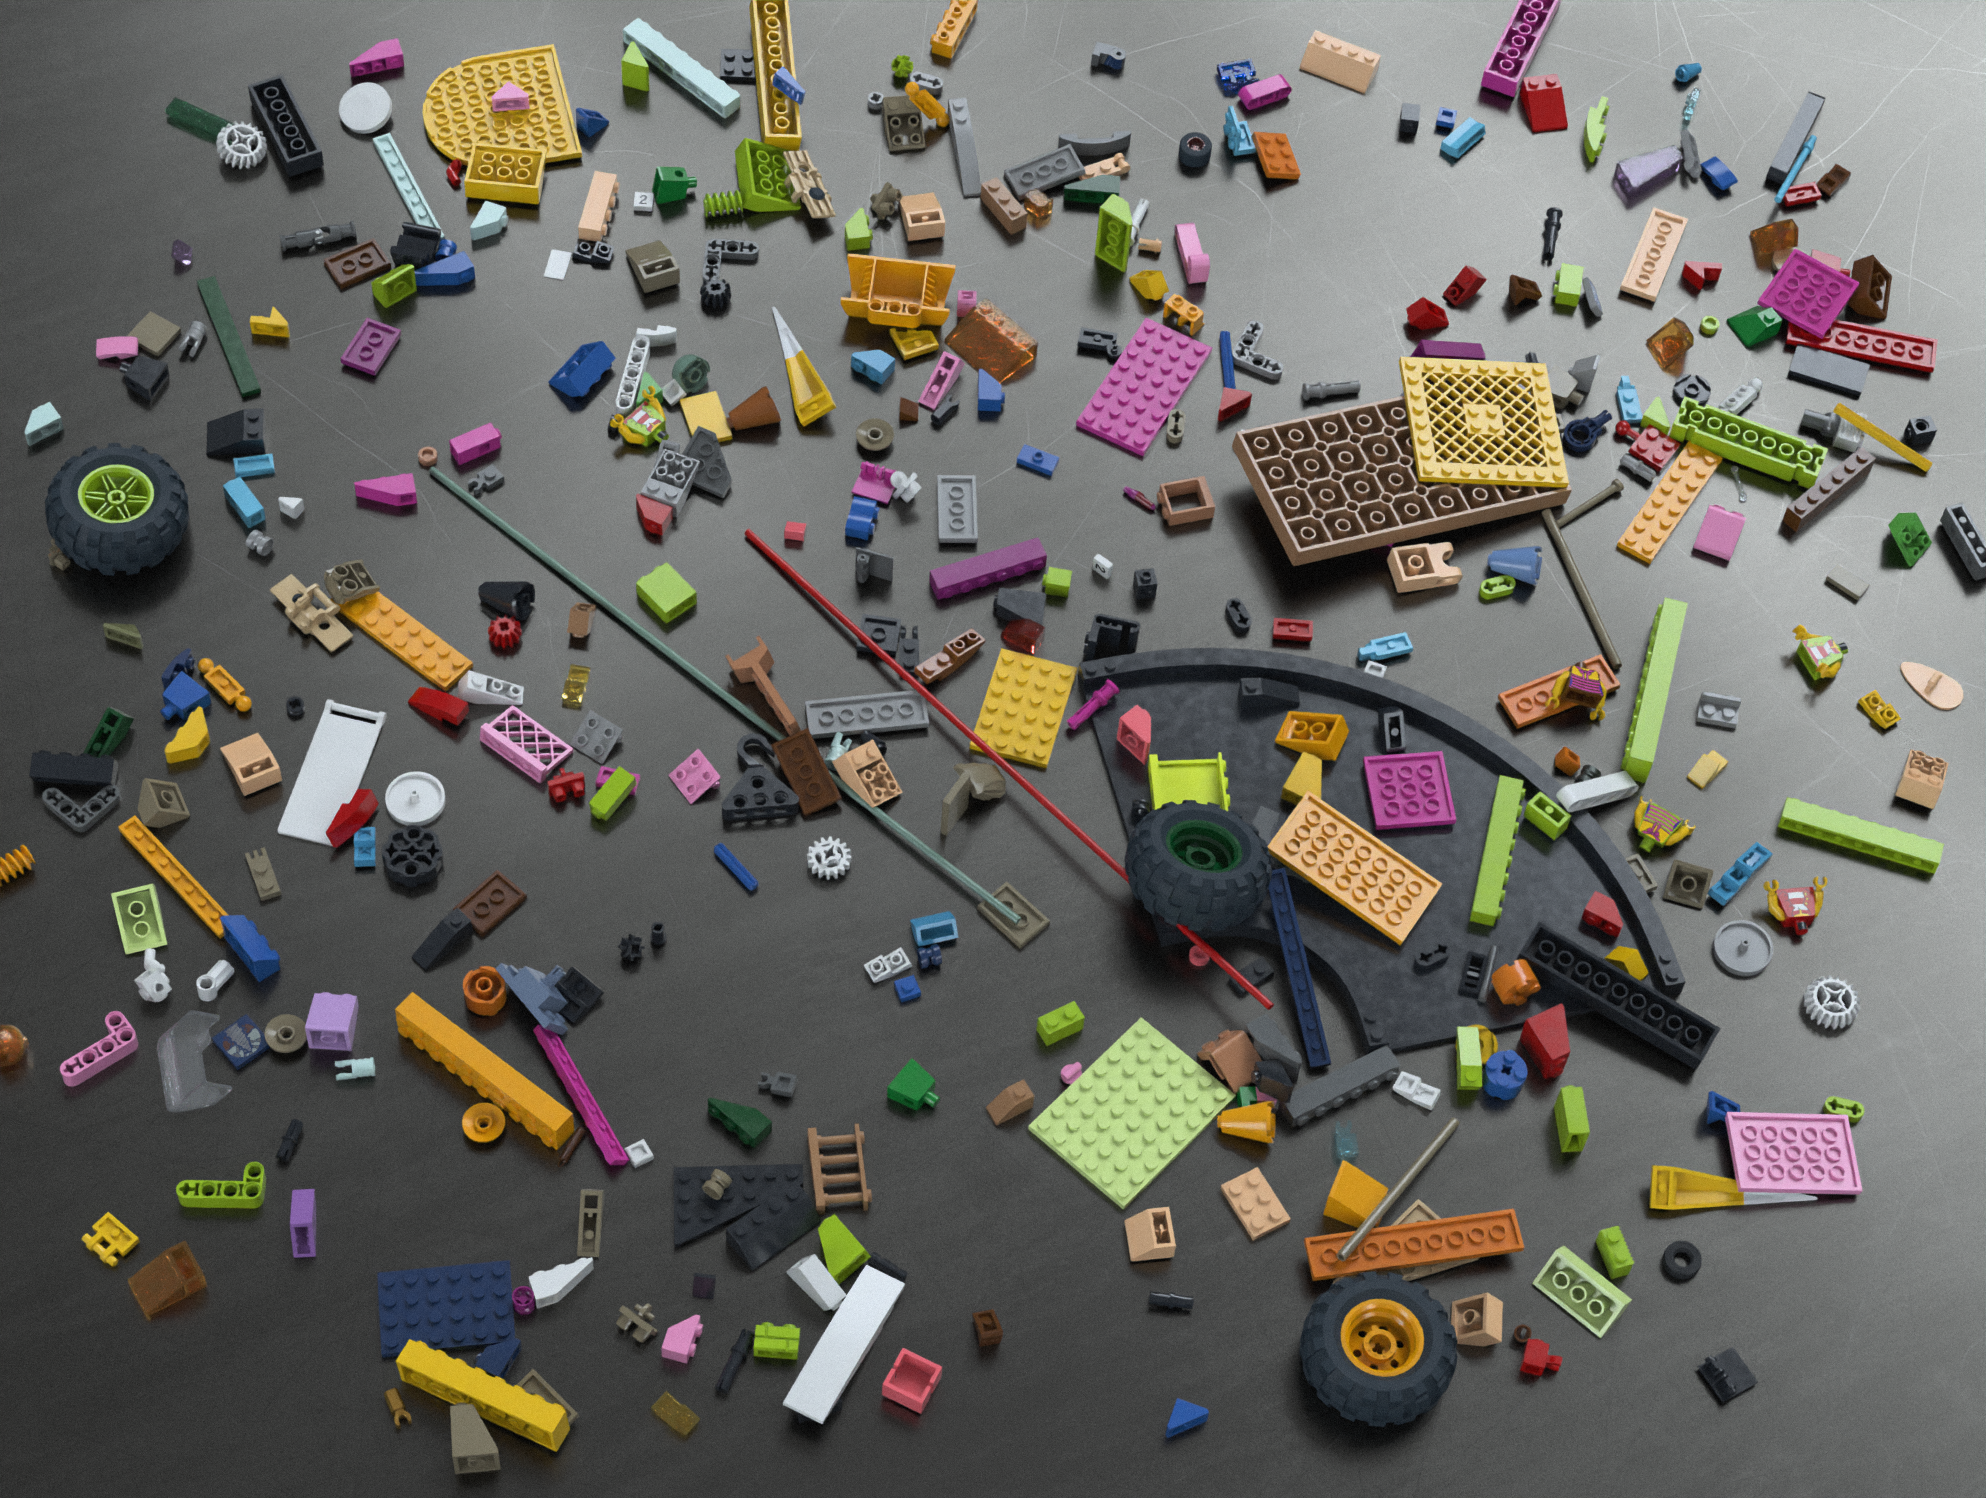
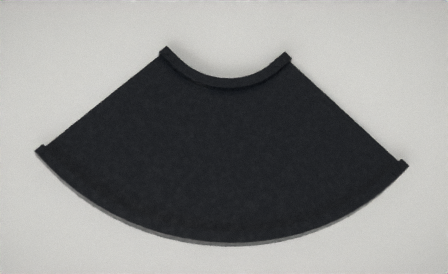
M1182 648L1147 651L1079 663L1078 679L1086 703L1093 697V692L1099 691L1108 679L1120 691L1118 695L1115 694L1107 701L1108 704L1106 706L1098 708L1090 718L1128 840L1136 825L1144 818L1132 814V802L1136 799H1145L1150 802L1149 810L1150 812L1152 811L1148 761L1144 765L1117 740L1119 719L1134 706L1138 705L1140 708L1145 709L1151 717L1149 755L1157 754L1158 761L1217 759L1218 752H1221L1222 760L1226 761V772H1224V777L1228 778L1226 794L1230 795L1228 812L1233 810L1243 816L1242 820L1245 823L1251 824L1260 806L1279 813L1277 825L1270 837L1271 841L1297 806L1282 799L1281 794L1284 784L1302 753L1275 742L1288 712L1343 715L1349 733L1336 761L1322 760L1321 800L1442 883L1405 940L1399 945L1315 885L1305 883L1295 876L1287 875L1306 959L1333 983L1344 998L1353 1016L1366 1055L1385 1045H1388L1393 1053L1456 1040L1457 1027L1477 1024L1487 1027L1491 1032L1524 1026L1526 1019L1561 1003L1564 1006L1565 1017L1594 1012V1009L1538 976L1536 978L1541 986L1540 990L1528 996L1526 1002L1519 1006H1516L1515 1003H1502L1492 983H1490L1486 1002H1480L1478 995L1459 990L1468 951L1488 956L1490 946H1497L1498 952L1493 973L1505 964L1512 966L1515 964L1514 961L1517 959L1538 922L1543 923L1602 959L1618 946L1638 949L1649 972L1641 982L1665 996L1681 994L1686 981L1662 922L1644 887L1606 832L1586 809L1568 812L1556 797V794L1563 786L1536 762L1499 735L1452 707L1386 678L1355 668L1286 653L1232 648ZM1242 678H1265L1295 685L1298 687L1300 705L1241 708L1238 693L1240 680ZM1397 706L1403 711L1406 750L1387 753L1379 731L1377 709ZM1442 751L1456 823L1376 830L1363 766V757ZM1502 775L1523 780L1522 788L1526 789L1523 801L1520 800L1519 805L1522 806L1520 818L1516 817V822H1519L1517 834H1513L1512 837L1516 841L1514 850L1509 852V856H1512L1510 868L1506 867V873H1509L1507 885L1502 887V890H1506L1504 901L1499 902V907H1502L1500 920L1496 919L1494 926L1469 920L1499 777ZM1539 792H1542L1571 815L1567 829L1556 840H1553L1523 816L1527 803ZM1268 891L1261 906L1256 911L1254 910V913L1237 926L1230 925L1225 930L1215 932L1210 928H1202L1201 932L1194 931L1202 939L1219 936L1246 937L1266 941L1281 947ZM1595 891L1613 899L1623 922L1618 938L1608 935L1604 930L1589 925L1581 919L1584 909ZM1152 914L1161 947L1191 941L1176 926L1164 922V917L1159 914ZM1439 941H1444L1450 945L1451 953L1447 961L1425 971L1419 970L1415 966L1414 959L1419 950ZM1438 949L1437 953L1442 952L1443 954H1445V951H1440V949ZM1421 957L1420 961H1425L1427 963L1428 958L1423 959ZM1470 961V964L1481 967V963ZM1471 968L1468 969V971L1475 972L1478 974L1480 972L1479 970ZM1467 975L1466 977L1468 979L1478 981V978L1469 975ZM1465 982L1464 986L1476 989V985Z

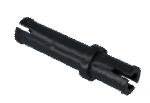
M742 1329L736 1344L732 1346V1353L714 1387L717 1391L722 1393V1390H724V1394L728 1393L743 1358H746L748 1355L747 1350L755 1336L750 1330Z

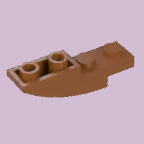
M971 628L945 644L942 651L916 666L914 673L926 684L936 679L941 681L964 664L985 643V639Z

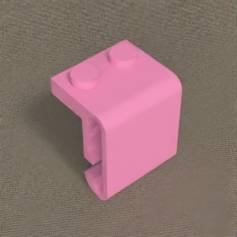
M1709 505L1693 548L1730 561L1746 518L1741 513L1726 511L1722 506Z

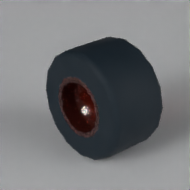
M1198 132L1188 133L1183 136L1179 145V158L1181 162L1190 167H1201L1207 164L1212 150L1210 139Z

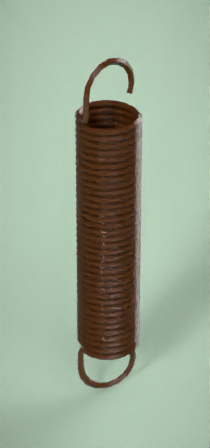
M580 1125L559 1157V1160L561 1159L564 1163L568 1162L586 1132Z

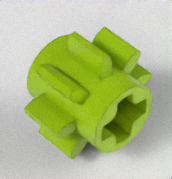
M897 55V58L892 61L891 70L896 71L895 76L908 77V74L913 71V62L909 61V56Z

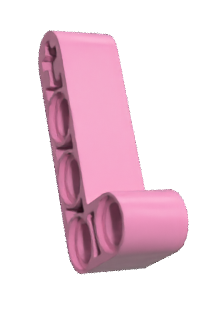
M1176 224L1174 228L1175 238L1188 284L1207 282L1210 260L1208 254H1203L1195 224Z
M110 1012L105 1018L110 1035L61 1064L60 1072L67 1086L79 1085L137 1049L138 1040L135 1030L121 1012ZM108 1049H113L111 1052H105ZM90 1060H94V1061H93L92 1063H90V1064H87V1063H86V1062H88V1061H90Z

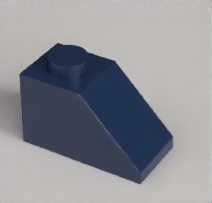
M516 1338L486 1347L483 1353L480 1352L474 1362L475 1367L481 1368L489 1376H498L504 1379L522 1350L521 1340Z

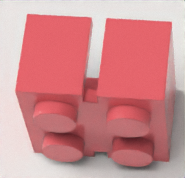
M902 1348L894 1363V1367L891 1368L882 1384V1395L922 1414L931 1393L933 1394L941 1379L942 1366Z

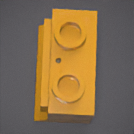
M1174 293L1165 302L1163 317L1167 318L1173 311L1180 314L1181 316L1178 318L1177 324L1183 326L1186 322L1190 321L1189 334L1191 336L1205 324L1203 323L1204 312L1182 296Z

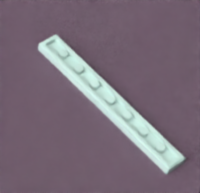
M388 133L373 138V143L415 223L441 229L391 134ZM441 230L440 241H441V240H445V236H444L442 230Z

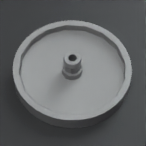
M1735 920L1724 924L1718 930L1713 941V953L1718 963L1727 971L1740 976H1752L1762 972L1769 965L1773 956V943L1768 933L1759 925L1750 921Z

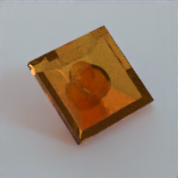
M1673 317L1646 341L1662 367L1666 369L1694 345V336L1685 322Z

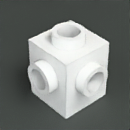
M150 967L134 980L140 988L139 994L146 1001L160 1002L172 990L168 984L170 982L168 977L155 968Z

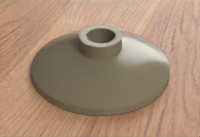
M878 418L867 419L857 427L856 439L866 449L882 450L893 442L894 430L885 420Z
M279 1015L267 1024L265 1040L277 1052L289 1053L296 1051L307 1040L306 1024L295 1015Z

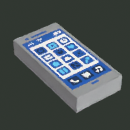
M1588 277L1582 279L1590 309L1597 317L1603 315L1594 284Z

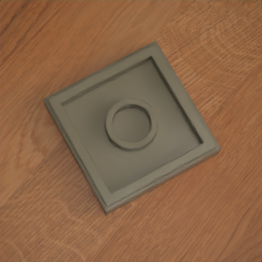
M150 311L127 337H137L139 347L158 357L181 333V328Z

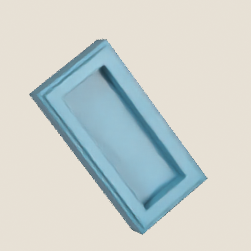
M273 454L233 458L236 478L275 473Z

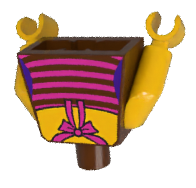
M1577 662L1557 678L1551 692L1553 695L1546 700L1545 706L1548 707L1550 701H1553L1555 704L1554 710L1559 706L1558 696H1561V700L1596 708V710L1590 713V719L1595 720L1598 714V721L1603 720L1605 712L1602 710V707L1605 706L1607 690L1600 681L1596 671L1587 669L1584 662Z

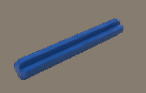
M1221 331L1220 346L1224 385L1226 388L1236 389L1230 332Z

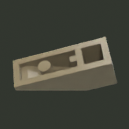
M581 1190L577 1256L599 1257L604 1190Z

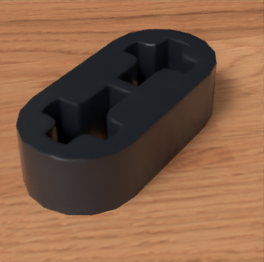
M1238 598L1229 599L1225 611L1234 629L1239 633L1248 632L1251 629L1252 619L1245 605Z
M1444 941L1436 942L1419 950L1415 955L1414 964L1419 970H1429L1449 959L1451 947ZM1438 949H1440V951H1445V954H1443L1442 952L1437 953ZM1421 957L1423 959L1428 958L1427 963L1425 961H1420Z

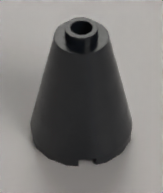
M489 581L479 586L478 596L481 601L511 617L514 616L517 620H525L532 611V609H529L530 604L535 602V588L533 584L527 581Z

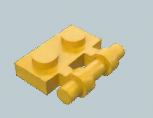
M109 1212L92 1226L96 1232L93 1237L86 1233L81 1239L86 1243V1247L90 1251H95L104 1263H109L112 1267L116 1266L119 1261L114 1257L116 1252H119L124 1257L140 1242L134 1233ZM103 1240L110 1244L107 1249L100 1245Z

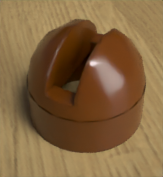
M1521 1324L1515 1328L1514 1337L1517 1341L1524 1343L1531 1338L1532 1332L1529 1326ZM1524 1328L1527 1331L1522 1340L1519 1338V1336L1521 1335L1522 1329Z

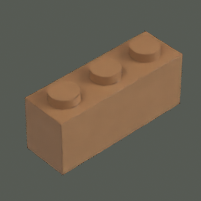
M997 177L981 184L980 199L1011 235L1026 228L1028 213Z

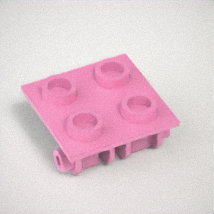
M699 749L668 775L690 804L696 801L709 788L717 789L720 786L719 779H721V776Z

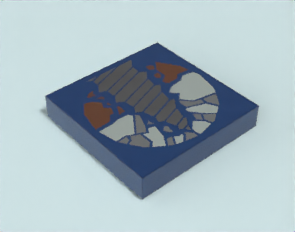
M247 1014L212 1038L213 1043L237 1070L270 1048L265 1040V1034Z

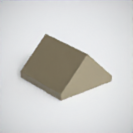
M1674 859L1668 873L1663 898L1703 909L1714 870Z

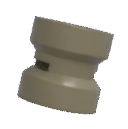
M715 1169L711 1174V1179L704 1183L702 1189L710 1197L719 1200L724 1194L723 1190L732 1183V1179L725 1172Z

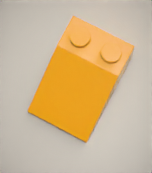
M1289 711L1275 742L1300 753L1304 751L1308 754H1313L1321 760L1336 761L1349 733V729L1343 715Z

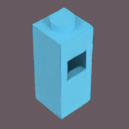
M241 477L230 480L223 485L225 498L248 528L266 520L263 506Z

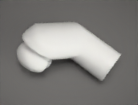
M146 949L144 956L145 970L151 967L158 969L160 973H164L165 966L155 960L156 951L154 949Z

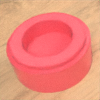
M1197 945L1190 949L1189 960L1192 964L1204 966L1208 963L1210 957Z

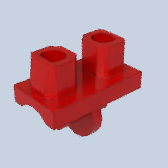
M564 768L559 769L560 775L553 776L554 780L547 781L549 796H553L557 803L567 799L566 792L573 791L574 797L585 795L583 772L574 774L572 771L566 773Z

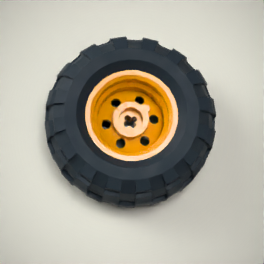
M1376 1271L1358 1273L1357 1277L1353 1279L1345 1277L1332 1284L1327 1292L1317 1297L1305 1318L1300 1338V1356L1303 1359V1371L1310 1385L1317 1389V1396L1328 1407L1331 1408L1333 1406L1341 1412L1340 1416L1353 1422L1357 1419L1368 1422L1369 1426L1384 1427L1386 1423L1390 1422L1400 1425L1413 1421L1417 1415L1427 1413L1438 1404L1441 1396L1447 1391L1454 1375L1458 1359L1456 1353L1458 1341L1454 1326L1448 1322L1447 1311L1439 1300H1433L1428 1295V1289L1416 1281L1412 1284L1403 1280L1402 1275L1390 1272L1387 1275H1377ZM1363 1331L1365 1337H1360L1358 1333ZM1401 1342L1403 1348H1398L1397 1343Z

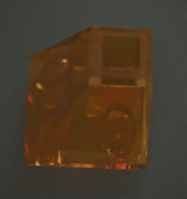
M1787 219L1752 230L1750 235L1762 253H1771L1773 251L1798 247L1799 228L1793 219Z

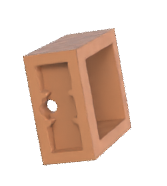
M1205 476L1160 484L1159 492H1157V501L1159 504H1162V515L1164 519H1167L1169 526L1214 517L1215 504ZM1197 492L1202 507L1176 512L1172 511L1168 500L1169 497Z

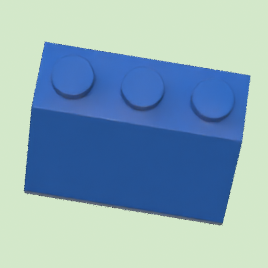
M603 341L581 345L548 383L571 397H582L590 391L589 387L601 379L600 375L612 367L611 363L616 357Z
M244 915L220 917L225 939L258 982L280 970V956L276 950L273 949L271 951L268 947L267 939L264 935L260 936L257 933L258 929L252 920L248 921Z

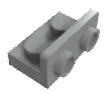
M1702 692L1698 702L1697 722L1736 729L1741 698L1715 694L1714 692Z

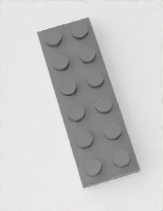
M916 690L805 701L807 725L813 739L834 737L837 732L846 736L862 734L867 730L871 733L929 727L925 698Z

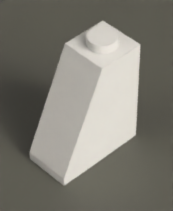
M815 1254L802 1258L786 1271L824 1311L836 1310L841 1306L842 1299L847 1296Z

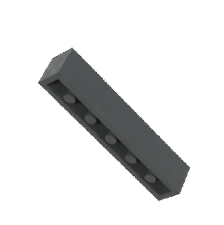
M1385 1045L1292 1092L1290 1103L1280 1101L1278 1108L1291 1128L1296 1125H1304L1310 1118L1314 1116L1319 1117L1326 1113L1328 1109L1341 1106L1347 1099H1355L1367 1089L1373 1090L1385 1080H1393L1398 1075L1401 1064L1388 1045Z

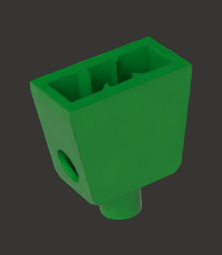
M659 166L656 168L652 192L654 193L656 204L684 199L688 188L697 187L696 177H688L685 168Z
M912 1058L887 1087V1097L914 1110H919L924 1102L934 1108L941 1098L933 1093L935 1090V1079Z

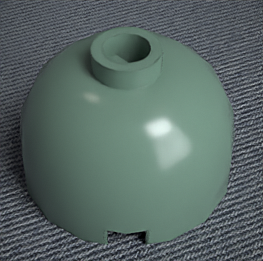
M693 354L683 355L675 362L672 369V377L686 393H695L701 390L707 383L708 378L706 376L707 372L710 373V366L700 356Z

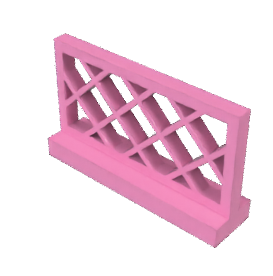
M513 705L490 724L485 723L480 728V741L540 784L546 779V775L573 753L572 747ZM513 713L519 717V721H508L507 717ZM496 726H505L506 732H498L494 728ZM508 726H520V732H509ZM523 726H531L534 728V731H523ZM509 737H521V743H514ZM523 737H535V742L524 743ZM538 737H546L549 739V742H538ZM524 748H536V754H529ZM539 748H550V753L539 754ZM553 748H562L564 752L553 753ZM540 759H551V763L546 766L540 762Z

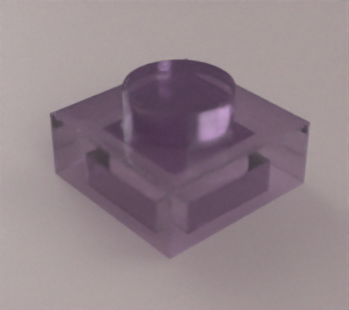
M177 239L173 242L171 257L184 265H188L191 263L193 248Z

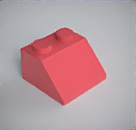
M1136 705L1120 717L1117 740L1144 765L1148 761L1151 742V717L1145 709Z

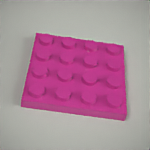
M1794 249L1758 299L1757 304L1762 307H1772L1780 317L1822 339L1857 290L1859 282Z
M1442 751L1363 757V766L1376 830L1456 823Z

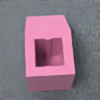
M694 1315L668 1328L661 1348L662 1357L688 1363L689 1357H693L696 1351L697 1344H694L696 1337L700 1338L703 1330L700 1315Z

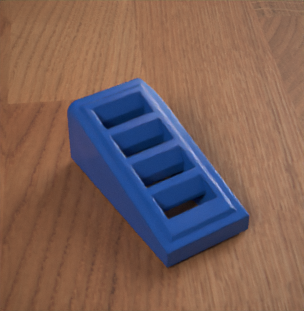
M782 66L775 73L772 85L799 105L803 104L805 90L788 70Z

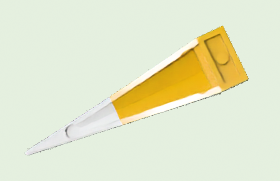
M773 307L788 370L794 409L800 423L806 426L835 409L836 405L830 391L780 313Z
M1651 1165L1649 1208L1674 1210L1818 1199L1815 1196L1801 1193L1738 1192L1737 1182L1734 1179L1678 1167Z

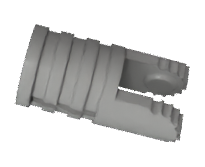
M192 321L178 350L183 351L187 345L186 343L193 346L189 355L194 357L207 331V327L199 321Z

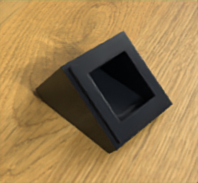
M694 1273L693 1297L714 1299L716 1276Z

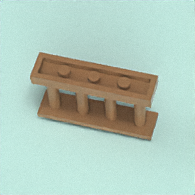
M854 1124V1134L828 1137L817 1135L816 1128H808V1148L815 1208L818 1215H824L825 1206L833 1203L862 1201L863 1211L868 1210V1202H872L871 1189H867L861 1146V1144H865L864 1131L859 1130V1124ZM855 1143L856 1153L819 1155V1148H822L824 1145ZM858 1162L859 1173L829 1176L821 1174V1167H824V1165ZM860 1181L861 1192L828 1195V1193L823 1191V1187H827V1184Z

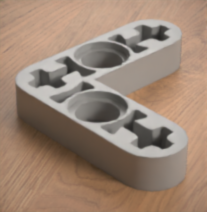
M1250 321L1233 349V363L1270 379H1279L1283 373V364L1254 351L1262 337L1264 326L1259 321ZM1258 329V330H1255L1254 335L1251 334V333H1252V330ZM1248 340L1251 341L1253 344L1247 346L1243 344V341ZM1241 351H1243L1244 354H1243V356H1241V358H1240L1239 356H1240V354H1241ZM1258 360L1262 362V365L1257 366L1252 362Z

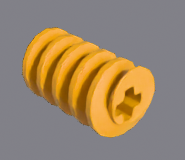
M21 845L20 852L17 849H13V856L6 853V860L0 857V887L2 886V879L8 883L9 875L16 879V871L23 875V867L32 870L31 863L33 862L36 865L26 846Z

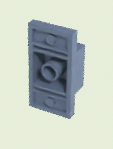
M501 963L496 968L497 972L544 1029L561 1035L568 1030L564 1025V1018L558 1014L568 1002L554 986L566 975V972L560 966L556 965L547 976L526 966L523 969H516L512 965L508 966Z

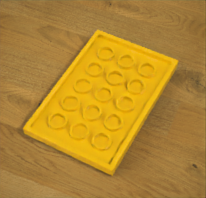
M1001 648L974 733L1001 757L1047 769L1077 674V667ZM972 741L970 742L969 749L983 752Z

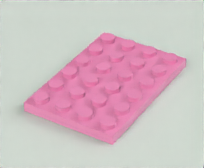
M1726 1113L1725 1121L1738 1192L1860 1195L1862 1192L1848 1115Z

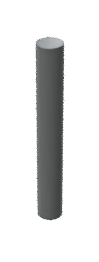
M1494 945L1490 946L1488 954L1489 958L1478 997L1480 1002H1486L1491 976L1498 952V947Z

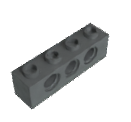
M1963 503L1946 507L1940 522L1973 579L1985 578L1986 542Z

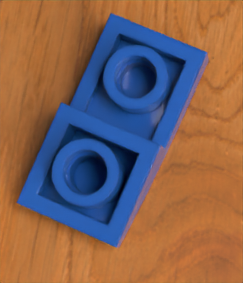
M1716 156L1700 164L1701 170L1711 176L1713 184L1722 190L1738 182L1731 170Z

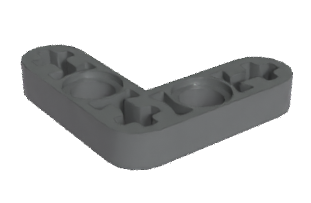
M708 240L705 245L703 281L708 282L710 272H713L712 280H715L717 277L720 279L722 258L756 259L759 256V245L753 241ZM735 247L737 251L730 252L728 248ZM710 260L717 261V264L709 265L707 262Z
M108 785L81 808L56 788L46 789L43 792L42 798L45 806L77 832H85L121 801V794L117 786ZM51 796L54 798L56 796L58 804L53 799L49 800V797ZM94 805L102 807L98 812H92L90 809ZM70 806L72 808L71 812L66 814L61 812L62 808ZM75 816H77V818H78L80 821H83V820H84V823H83V824H82L81 822L77 823V820H76Z

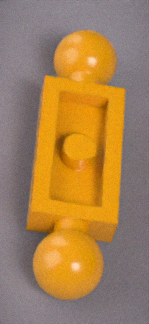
M915 82L906 84L905 92L910 96L909 99L930 120L936 118V123L940 127H946L950 123V117L945 113L946 109L926 89L919 91V86Z
M203 658L198 662V670L205 674L204 680L229 705L236 701L237 709L243 712L251 708V699L248 696H243L246 694L245 689L220 664L214 668V663L209 658Z

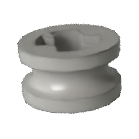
M875 91L868 95L869 108L874 110L882 108L881 102L884 97L882 93Z

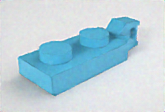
M1621 376L1620 386H1617L1616 395L1622 420L1628 423H1641L1643 416L1635 386L1630 385L1629 376Z
M1404 632L1370 640V643L1366 644L1365 647L1358 649L1357 656L1359 661L1369 659L1377 661L1410 653L1413 651V646L1407 633Z

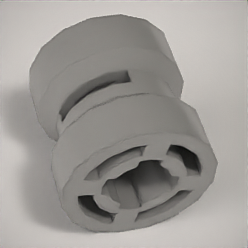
M258 530L252 531L246 540V546L252 550L256 549L257 553L262 556H266L274 545L273 539L268 536L264 537L263 533Z

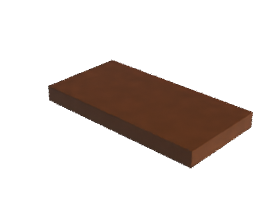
M808 728L771 744L793 792L799 797V805L805 817L842 800Z

